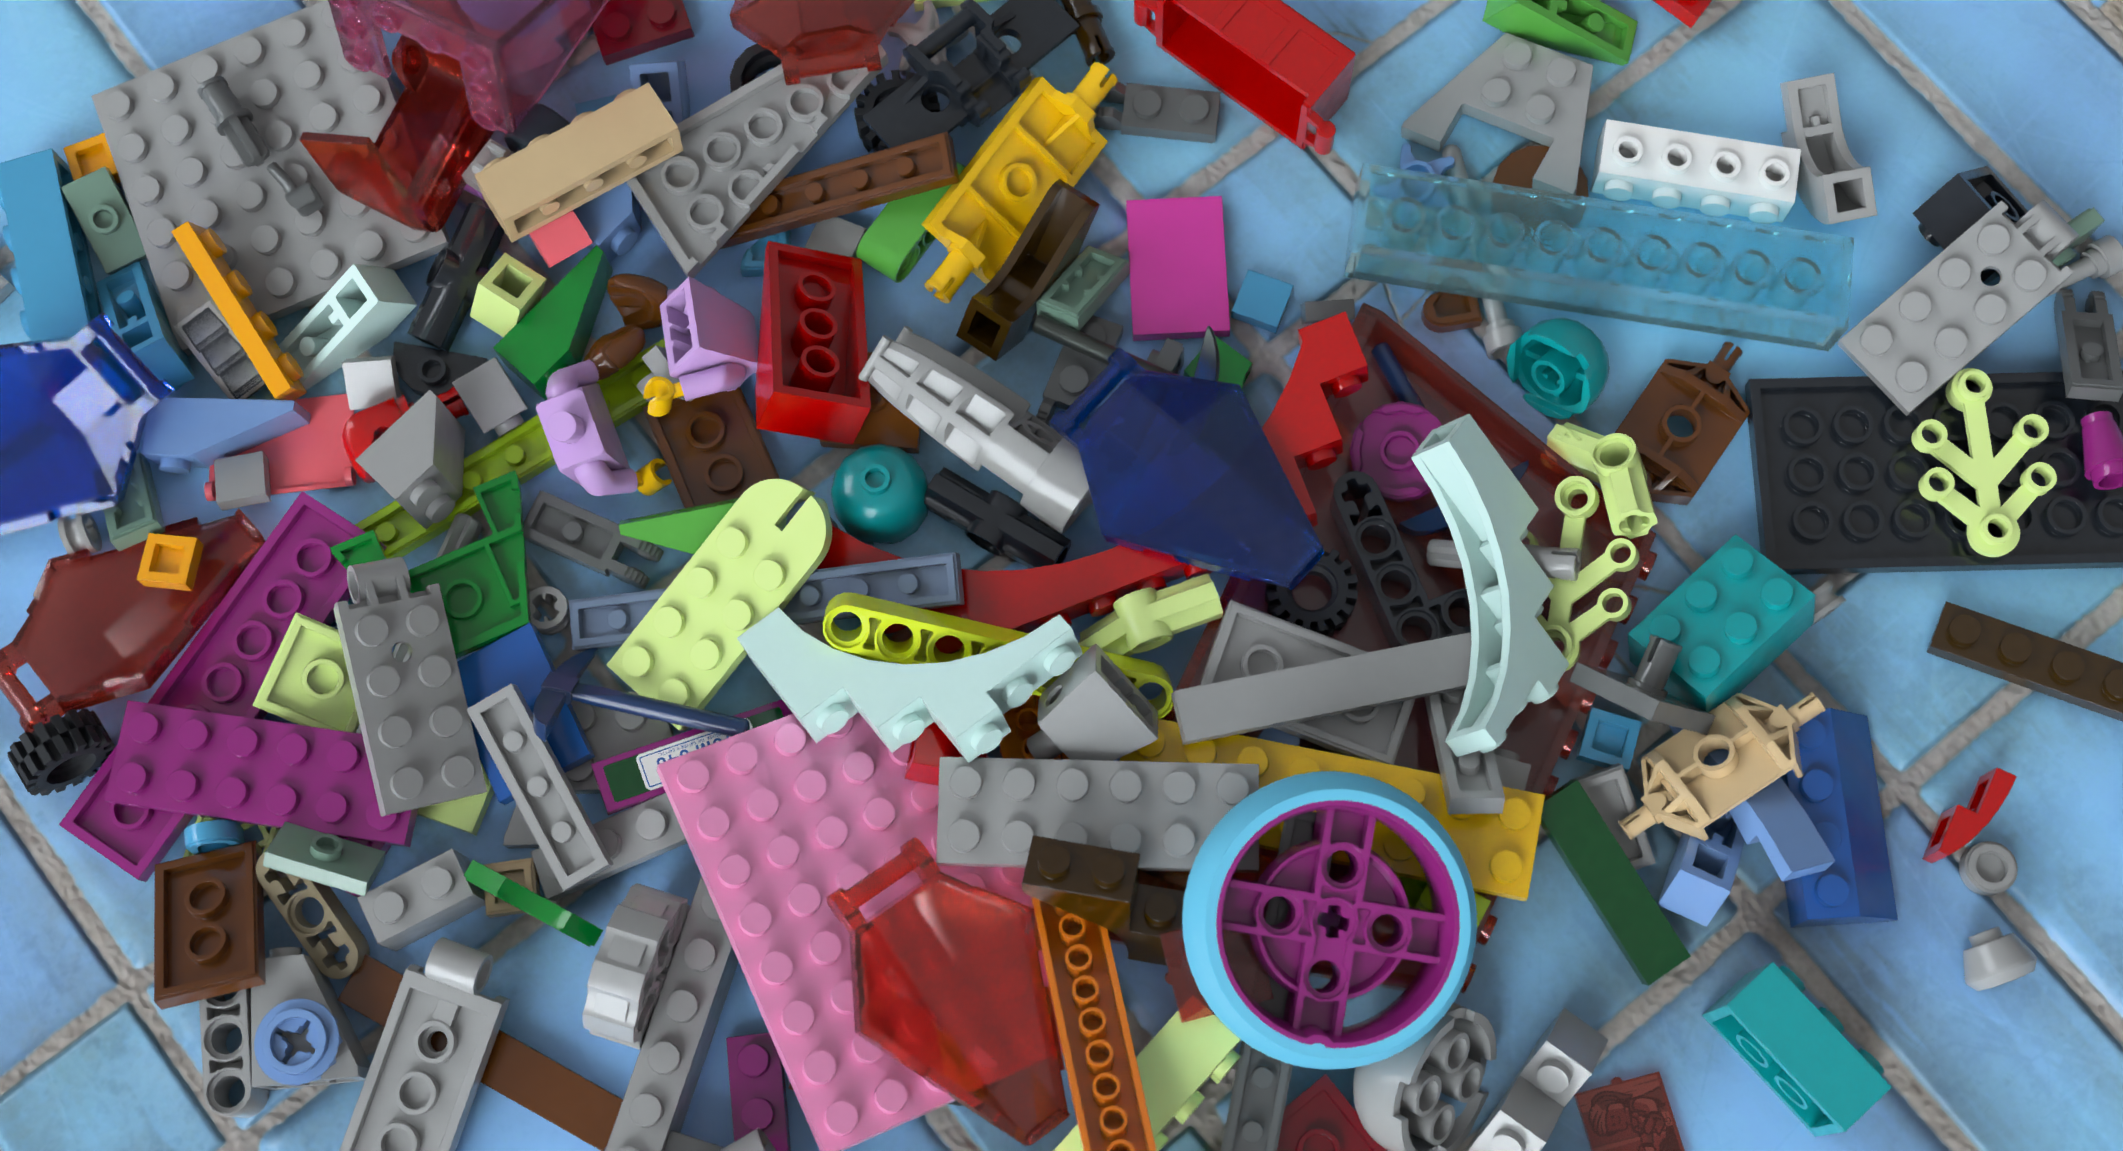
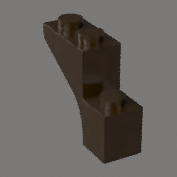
M1061 179L1056 181L1047 191L1000 270L983 289L971 297L956 336L994 361L1000 359L1023 341L1037 310L1036 302L1077 258L1100 204Z
M1032 836L1022 881L1024 893L1112 931L1125 943L1128 950V959L1176 968L1181 967L1184 951L1182 913L1185 891L1140 884V854Z

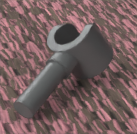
M272 162L268 165V172L282 186L286 193V201L296 208L301 216L307 217L325 206L319 192L310 181L297 187L278 163Z

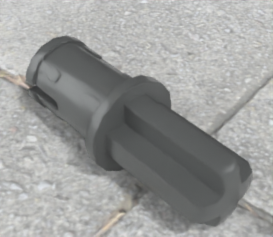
M216 76L207 79L198 87L197 93L204 100L217 121L215 125L216 131L221 136L227 137L245 166L251 167L256 165L258 167L262 165L264 160L270 156V150L252 123L253 114L248 108H242L224 77Z

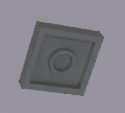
M1651 634L1650 641L1634 677L1577 662L1569 680L1570 682L1650 721L1708 735L1715 715L1668 694V691L1664 689L1677 656L1683 648L1682 646Z

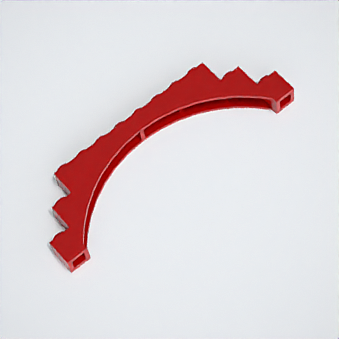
M1346 311L1298 329L1301 348L1290 378L1270 417L1249 447L1223 476L1187 507L1153 529L1116 547L1069 562L1023 570L977 571L961 569L965 605L926 610L1025 633H1031L1059 614L1071 626V620L1090 613L1092 617H1098L1113 612L1114 602L1134 591L1145 588H1155L1156 591L1167 588L1166 583L1184 576L1188 580L1207 573L1211 574L1215 570V564L1231 558L1235 562L1252 559L1263 552L1262 546L1282 540L1283 544H1289L1307 537L1311 533L1310 528L1317 526L1318 521L1316 510L1299 469L1308 467L1310 471L1322 469L1337 460L1336 455L1343 453L1342 437L1325 397L1333 395L1334 398L1349 396L1360 390L1362 383L1369 381L1368 364ZM830 517L832 523L831 545L825 558L816 569L904 558L865 544L841 531ZM893 624L886 628L884 633H894L907 626ZM946 635L937 640L935 646L940 652L953 654L962 648L963 643L955 636Z

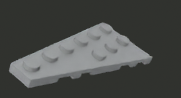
M862 17L676 124L679 128L684 151L626 181L687 278H694L888 64L886 51Z

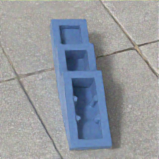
M1669 725L1674 735L1683 730L1682 728ZM1726 749L1713 750L1705 757L1703 764L1709 766L1719 765L1728 758L1729 751ZM1781 777L1729 811L1747 845L1761 842L1782 882L1825 871L1835 862L1834 857L1809 816Z

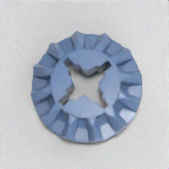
M292 999L278 1004L264 1016L256 1031L254 1051L260 1068L269 1078L281 1084L300 1086L301 1084L320 1080L321 1075L330 1066L337 1063L336 1054L339 1045L343 1042L337 1026L338 1019L323 1004L309 999ZM307 1028L309 1032L307 1033L306 1040L312 1044L311 1047L316 1049L315 1052L298 1051L292 1057L293 1045L288 1042L287 1037L281 1035L282 1032L301 1034Z

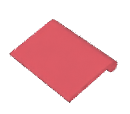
M347 394L296 399L295 401L311 414L309 424L235 455L259 451L265 453L269 460L271 495L355 486L356 472L346 454L342 439L345 423L354 414V410L349 409ZM214 464L209 466V482H206L204 485L207 501H216Z

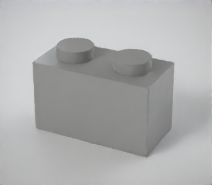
M450 849L367 892L365 896L357 897L377 943L391 950L398 951L484 906L485 893L483 889L465 880L467 877L463 876L471 864L469 858L454 849Z

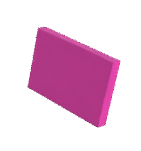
M1222 196L1126 200L1133 341L1166 340L1167 337L1170 339L1204 338L1208 326L1213 329L1215 336L1230 337Z

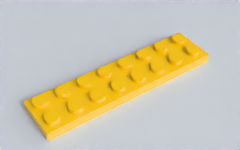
M1158 719V739L1120 757L1119 761L1259 764V789L1277 780L1310 772L1338 771L1377 779L1412 797L1439 821L1459 849L1467 866L1475 892L1520 901L1528 899L1545 799L1544 794L1503 787L1505 796L1503 813L1448 814L1441 776L1437 773L1239 734L1183 745L1178 722ZM1284 821L1259 838V848L1278 852ZM1376 821L1371 849L1392 867L1397 876L1426 881L1419 862L1404 841L1392 830ZM1343 850L1333 853L1332 863L1350 866L1348 855Z

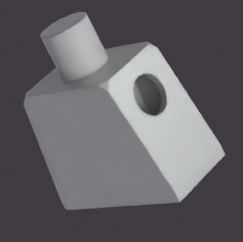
M1095 644L1041 694L1038 699L1037 717L1041 730L1027 739V746L1035 759H1054L1064 753L1070 760L1113 761L1158 739V712L1104 651Z

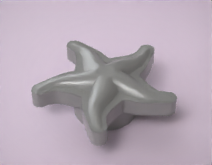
M924 1L925 11L916 24H888L886 28L888 35L900 38L906 44V47L909 44L915 46L941 26L932 1ZM969 30L965 31L941 50L930 61L935 65H938L943 60L946 61L947 48L954 46L969 34ZM902 55L899 69L902 75H907V72L912 67L908 64L904 55Z

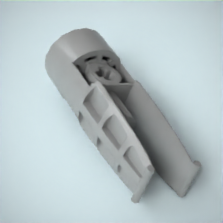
M904 326L896 341L883 335L858 378L864 382L868 380L894 407L966 464L977 471L984 466L1023 494L1020 501L1022 507L1059 533H1065L1099 489L1113 466L1115 458L1075 430H1070L1065 436L1061 435L1028 411L1031 404L1027 400L948 350L912 333L913 330L910 327Z

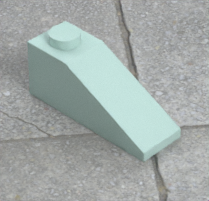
M353 264L281 342L279 348L283 353H290L297 361L304 374L299 380L304 388L308 390L341 368L342 362L345 359L358 357L388 337L417 304L393 269Z

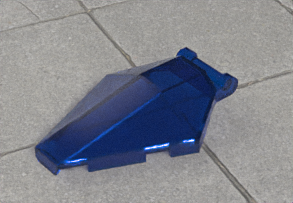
M105 313L98 315L71 337L0 345V535L51 523L57 518L76 513L82 515L113 507L125 499L148 413L172 394L175 389L165 378L160 381L112 329L115 324ZM96 341L103 349L93 345V343Z
M1116 348L1107 358L1109 365L1065 412L1059 410L1049 421L1050 425L1063 438L1079 450L1099 526L1105 541L1142 552L1145 548L1173 556L1175 561L1251 581V578L1286 587L1289 590L1295 588L1322 558L1324 549L1240 385L1148 371L1141 367L1123 349ZM1126 378L1127 380H1125L1116 389V391L1104 402V404L1091 416L1085 430L1080 428L1079 426L1084 422V420L1097 408V406L1122 381V379Z

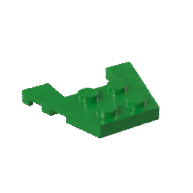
M515 470L473 487L492 535L408 570L411 584L410 593L426 591L428 585L439 583L456 659L479 650L531 623L521 482ZM374 530L330 547L332 554L346 569L349 565L387 559Z

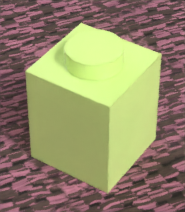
M504 253L478 283L470 317L504 337L540 302L546 278L507 253Z

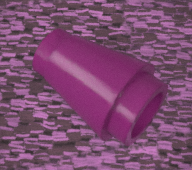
M2098 411L2091 413L2081 419L2085 478L2091 480L2094 488L2098 490L2120 488L2123 486V434L2111 412Z

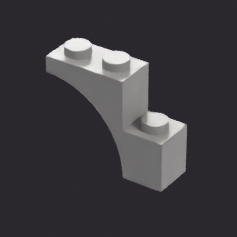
M1563 1008L1539 1038L1512 1084L1464 1151H1540L1547 1143L1564 1107L1593 1073L1609 1039Z

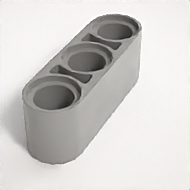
M251 988L238 991L230 1000H226L224 995L199 1000L203 1091L206 1105L218 1115L236 1118L253 1117L264 1109L268 1102L269 1090L252 1087ZM239 1027L242 1033V1042L237 1050L229 1053L226 1046L227 1037L233 1029ZM241 1080L245 1086V1095L242 1101L233 1107L229 1100V1091L236 1081Z

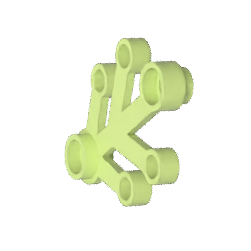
M1966 368L1959 371L1948 382L1946 398L1953 408L1964 414L1970 457L1947 439L1946 427L1934 419L1921 422L1913 431L1911 440L1918 451L1930 453L1975 489L1977 505L1954 489L1955 480L1953 475L1947 469L1941 467L1932 468L1925 473L1919 481L1918 488L1925 499L1933 502L1937 501L1967 525L1966 535L1968 542L1977 553L1988 557H2001L2012 551L2019 542L2020 528L2017 523L2019 517L2037 496L2046 494L2055 486L2057 474L2054 468L2047 463H2033L2021 474V486L2002 506L1998 485L2029 448L2038 446L2047 438L2049 425L2039 415L2029 414L2024 416L2013 427V436L1993 458L1985 402L1989 400L1992 394V382L1983 371L1975 368ZM1966 380L1974 382L1979 387L1980 392H1971L1966 387ZM2024 425L2033 426L2038 433L2037 438L2029 437L2024 432ZM1922 430L1932 431L1936 435L1937 442H1927L1922 436ZM2031 473L2041 474L2045 479V486L2036 485L2031 478ZM1929 478L1939 479L1943 483L1944 491L1934 490L1929 484ZM1989 523H1993L2000 528L2002 532L2001 538L1994 537L1989 533Z
M1571 476L1564 479L1555 491L1556 505L1565 515L1560 548H1579L1582 550L1586 518L1592 516L1597 510L1599 494L1588 479L1581 476ZM1586 494L1588 500L1585 506L1578 509L1571 507V501L1574 496ZM1529 531L1526 537L1529 538L1530 545H1539L1536 537ZM1617 538L1607 545L1604 554L1578 573L1577 581L1549 578L1554 587L1548 595L1551 599L1548 622L1542 614L1536 619L1553 642L1562 641L1564 643L1562 654L1569 662L1566 671L1572 668L1578 661L1581 653V641L1608 621H1622L1631 612L1632 604L1629 597L1618 588H1609L1599 595L1597 605L1570 622L1573 603L1616 571L1628 572L1638 564L1639 552L1628 539ZM1619 548H1629L1631 555L1627 561L1623 563L1614 561V553ZM1613 597L1622 598L1623 605L1619 611L1615 613L1606 611V603L1609 599Z

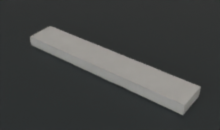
M1471 632L1175 690L1171 697L1182 743L1187 745L1466 689L1472 645Z

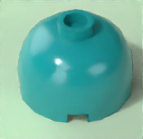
M1568 318L1544 320L1535 324L1510 345L1506 357L1508 375L1512 383L1519 379L1521 385L1530 392L1524 394L1522 398L1542 414L1560 420L1569 419L1575 413L1581 414L1598 399L1604 390L1610 369L1608 354L1602 341L1591 329L1578 321Z
M878 443L860 447L845 457L835 471L831 488L834 513L845 531L863 543L874 545L873 542H890V544L901 542L915 533L928 515V509L924 503L928 487L926 474L912 455L897 446Z

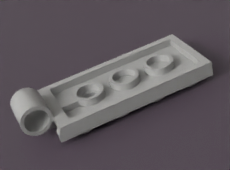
M2001 200L1838 341L1837 345L1906 416L2074 273L2067 265L2061 270L2052 260L2067 249L2080 235L2045 200L2036 204L2015 224L2004 214L2009 207ZM1985 269L1996 270L2000 275V282L1994 286L1984 284L1980 277L1981 272Z
M402 557L349 565L347 568V582L354 604L348 605L347 600L336 602L333 610L381 817L487 792L470 715L466 710L468 706L439 583L428 585L426 591L410 593V576L407 565ZM402 643L409 648L410 657L406 662H399L394 659L392 648L395 644Z
M442 937L435 943L428 956L425 973H423L424 967L416 964H411L406 968L339 1151H456L510 999L503 996H497L493 999L480 994L492 971L494 961L492 955ZM436 1031L443 1032L447 1037V1046L441 1052L434 1050L431 1046V1037Z

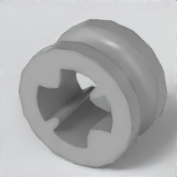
M84 509L76 512V518L74 519L67 515L58 518L57 524L61 541L72 558L82 557L85 550H89L91 553L101 551L102 540L99 529L92 515Z
M1830 580L1812 591L1815 594L1814 624L1846 601L1842 595L1836 596L1832 592L1834 584Z
M542 586L529 593L531 623L537 627L539 633L555 635L568 627L570 623L569 601L560 590L552 586ZM552 600H556L554 608L558 611L557 616L552 620L545 616L544 622H540L542 614L538 610L539 605L544 601L551 605Z

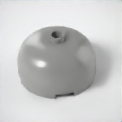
M1453 1002L1441 1020L1427 1034L1405 1050L1387 1059L1355 1067L1353 1095L1356 1111L1367 1133L1380 1146L1389 1151H1455L1471 1132L1489 1094L1488 1092L1480 1091L1479 1088L1485 1073L1487 1060L1492 1061L1496 1059V1038L1490 1021L1484 1015ZM1441 1093L1462 1103H1467L1463 1112L1456 1119L1454 1107L1439 1100Z

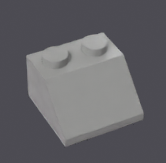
M429 390L355 461L427 530L433 523H438L449 516L455 507V502L462 496L465 429L441 400Z

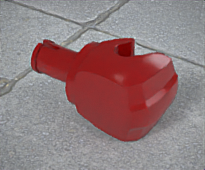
M454 386L450 390L437 395L456 419L469 415L462 398ZM404 395L396 399L391 397L353 414L345 423L342 433L344 449L355 472L366 483H374L376 480L355 459L414 405V402L409 403Z

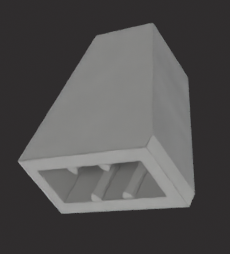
M300 947L270 949L269 958H265L266 984L251 988L252 1087L264 1090H280L365 1081L371 1064L340 1001L337 1000V994L329 978L320 972L310 956L302 954V948ZM292 999H309L323 1004L338 1019L337 1026L343 1042L338 1047L336 1054L337 1063L330 1066L321 1075L320 1080L311 1081L300 1086L278 1083L262 1071L256 1060L254 1040L257 1028L264 1016L278 1004ZM307 1028L301 1034L282 1032L281 1035L287 1037L288 1042L293 1045L292 1057L298 1051L315 1052L316 1049L311 1047L312 1044L306 1040L307 1033L309 1032Z

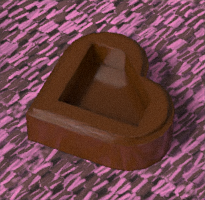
M1461 272L1445 274L1440 279L1435 293L1425 300L1421 311V319L1429 330L1436 333H1445L1480 327L1482 316L1475 286L1466 274Z

